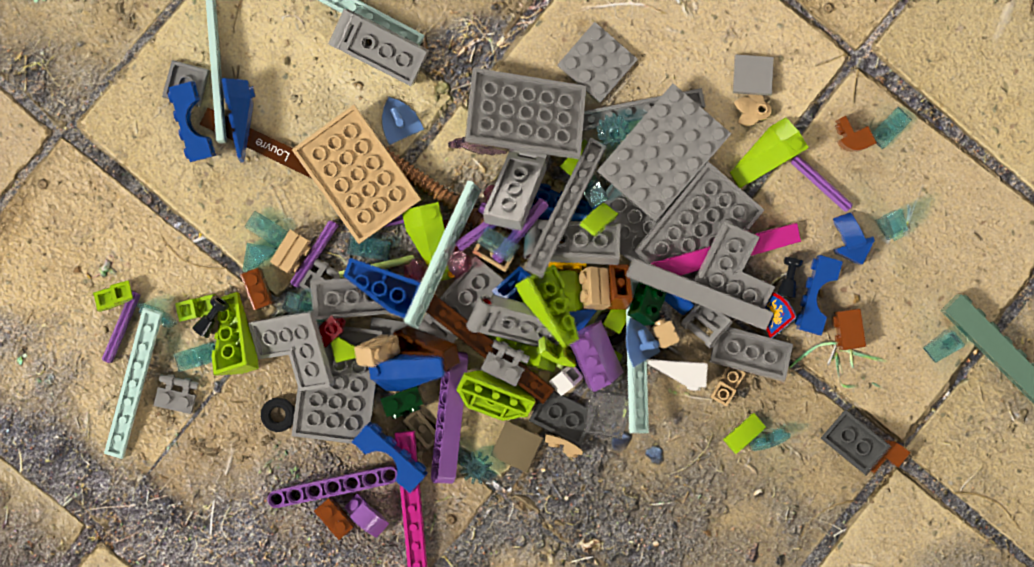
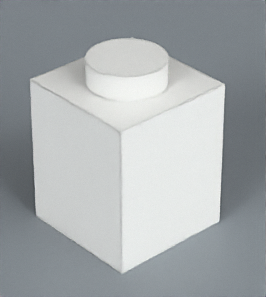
M566 366L549 382L562 396L582 380L584 376L576 367Z

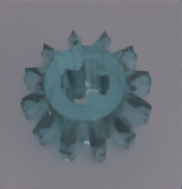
M614 113L611 117L605 115V120L600 119V125L597 126L598 138L605 145L610 143L612 147L615 143L620 145L621 140H624L630 132L627 120H624L621 115L617 117Z
M471 452L472 459L466 455L464 459L468 463L461 462V466L466 467V469L461 470V474L468 473L464 479L467 481L472 477L471 484H474L477 478L479 484H482L481 477L488 480L489 477L485 473L492 474L493 470L486 468L493 465L492 462L485 463L489 456L486 455L481 459L482 452L478 453V457H475V453ZM474 463L482 466V469L480 468L479 470L480 472L476 473V470L471 469V467H474Z

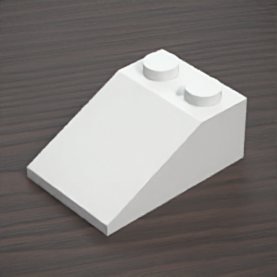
M647 359V364L687 386L689 390L701 391V387H706V363Z

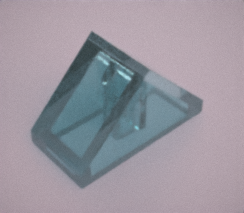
M247 243L242 269L244 273L255 269L272 257L277 248Z
M944 330L924 346L923 349L936 363L963 348L965 344L953 330Z

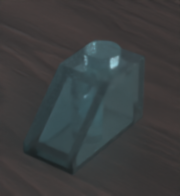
M902 209L893 210L875 220L886 240L893 239L896 241L904 236L903 232L908 230Z
M288 291L282 309L293 314L312 311V301L309 297ZM319 319L317 321L324 323L325 319Z

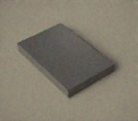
M553 391L544 404L538 401L529 421L581 446L597 412Z
M846 409L821 437V440L865 476L868 475L891 448V445Z

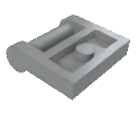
M697 304L684 318L681 326L689 329L702 339L707 347L712 348L732 324V321L720 312ZM695 318L713 331L711 336L693 323Z

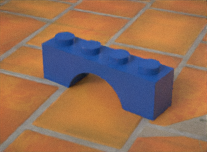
M190 81L168 87L170 91L168 92V98L170 103H173L175 109L173 111L174 119L180 126L178 130L179 136L182 141L184 140L186 147L184 148L186 159H189L190 162H195L216 156L211 137L199 134L191 123V111L195 104L200 101L196 82Z
M822 255L813 259L811 263L812 275L807 278L805 288L808 289L800 302L802 310L800 314H797L795 320L796 329L822 336L827 317L818 308L817 294L824 284L838 280L843 261Z
M369 422L354 438L352 443L366 455L371 452L380 451L391 456L397 466L395 481L407 492L411 493L428 474L426 467L421 462L414 461L411 458L412 455L406 449H401L397 446L396 440L391 436L387 437L378 424Z

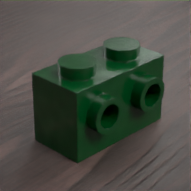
M638 282L627 315L644 326L655 324L660 317L659 314L665 302L667 292Z
M419 386L380 399L386 417L392 416V419L403 416L402 412L409 409L410 412L420 410V405L424 404Z

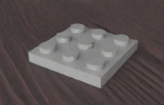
M594 22L557 64V67L578 85L586 86V92L601 103L638 59Z

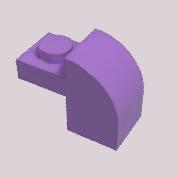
M356 494L344 507L351 515L350 518L358 526L376 538L389 525V522L381 513L370 507L359 494Z

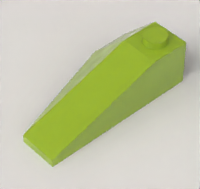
M785 117L765 131L731 170L730 174L737 186L742 188L809 147L800 132Z
M439 202L411 208L402 214L405 229L428 267L445 232ZM450 258L440 281L452 279L447 274L450 269L454 278H456L452 258Z
M555 264L547 267L542 278L533 274L515 285L524 303L563 348L579 340L574 318L570 315L568 305H570L569 299L565 298L563 290L565 284Z
M235 292L221 297V299L229 304V308L224 312H218L217 320L219 321L218 332H215L214 337L216 345L215 350H212L211 356L214 375L244 374L259 369L257 352L240 294Z

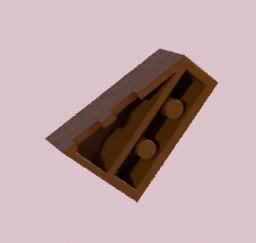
M405 326L393 333V335L398 337L400 354L442 357L445 371L460 363L457 345L410 326Z

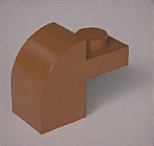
M846 116L835 121L837 133L843 136V139L837 141V143L844 150L858 152L876 144L869 126L854 133Z
M884 440L891 445V448L874 466L871 472L875 473L885 459L899 468L911 452L899 443Z

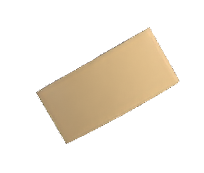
M726 367L710 397L727 407L746 372Z
M545 434V443H548L550 447L560 448V445H563V453H567V457L578 458V455H582V449L576 444L556 435Z

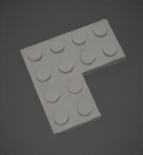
M724 220L694 281L765 308L775 288L774 285L743 272L759 236Z
M314 310L248 323L258 359L289 355L299 391L335 385Z

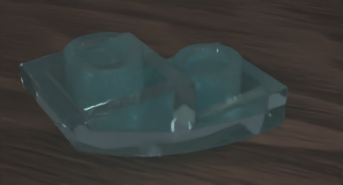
M897 107L872 132L876 144L881 149H884L912 119Z
M593 174L584 192V197L591 208L609 199L595 174Z
M256 211L253 212L244 226L276 248L280 246L288 231Z
M488 226L477 242L507 262L511 261L519 248V245Z
M350 235L347 254L387 261L391 242L367 238L358 244L353 235Z
M138 303L136 305L140 309L138 311L140 314H142L144 307L163 312L160 323L163 327L172 328L178 323L171 315L156 306L146 303Z
M214 342L175 353L174 357L179 372L212 363V350H215Z
M773 429V433H768L769 441H766V438H754L755 441L750 442V450L758 451L777 446L789 439L791 435L785 432V429Z

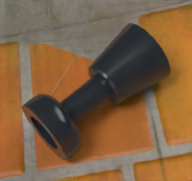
M784 257L783 262L788 266L786 278H783L777 294L796 298L794 275L796 267L803 265V260Z
M212 296L210 304L213 307L208 315H204L192 327L197 334L205 338H209L215 324L214 318L218 312H224L229 308V304L217 296Z

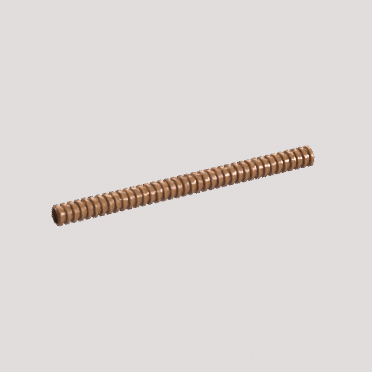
M386 148L410 183L412 182L414 186L417 185L419 190L423 189V192H427L428 196L432 195L434 200L438 199L439 203L442 202L443 206H448V209H452L454 212L460 199L459 195L455 196L453 191L449 192V189H445L444 185L440 186L438 181L435 182L433 178L430 179L428 174L424 175V172H420L419 168L415 169L413 164L409 165L410 162H405L404 158H399L398 154L395 155L394 151L390 152V149ZM473 208L467 222H472L474 227L479 226L484 222V216L478 212V208ZM497 226L487 236H492L493 240L497 239L498 243H503L511 232H508L509 229L507 228L504 229L501 226ZM521 238L512 249V252H516L518 257L522 256V259L525 260L524 242Z

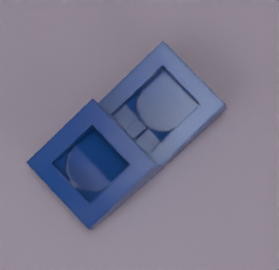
M851 212L833 218L834 225L841 234L842 241L848 250L867 245L864 234Z

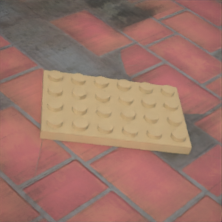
M352 105L292 149L358 244L422 200L356 105Z

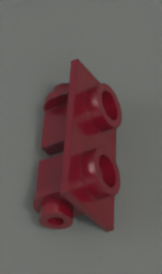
M332 315L319 326L324 348L344 331L345 320L343 318L335 319Z

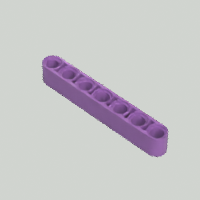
M458 351L460 363L445 371V376L441 377L431 468V480L433 483L453 484L456 478L464 405L460 394L457 392V386L463 374L467 372L468 355L466 352Z
M386 465L278 488L268 495V503L273 508H280L392 484L397 477V467L395 465ZM386 470H393L395 478L388 479L385 475ZM367 474H374L376 476V482H368ZM353 477L357 480L358 484L356 487H351L348 484L349 478ZM330 482H336L339 485V489L332 491L329 487ZM311 486H318L320 493L318 495L312 494ZM293 490L300 491V499H295L292 496ZM274 494L281 495V503H276L274 501Z

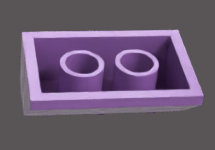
M601 320L577 331L579 340L570 344V347L588 388L595 392L613 383L624 372Z

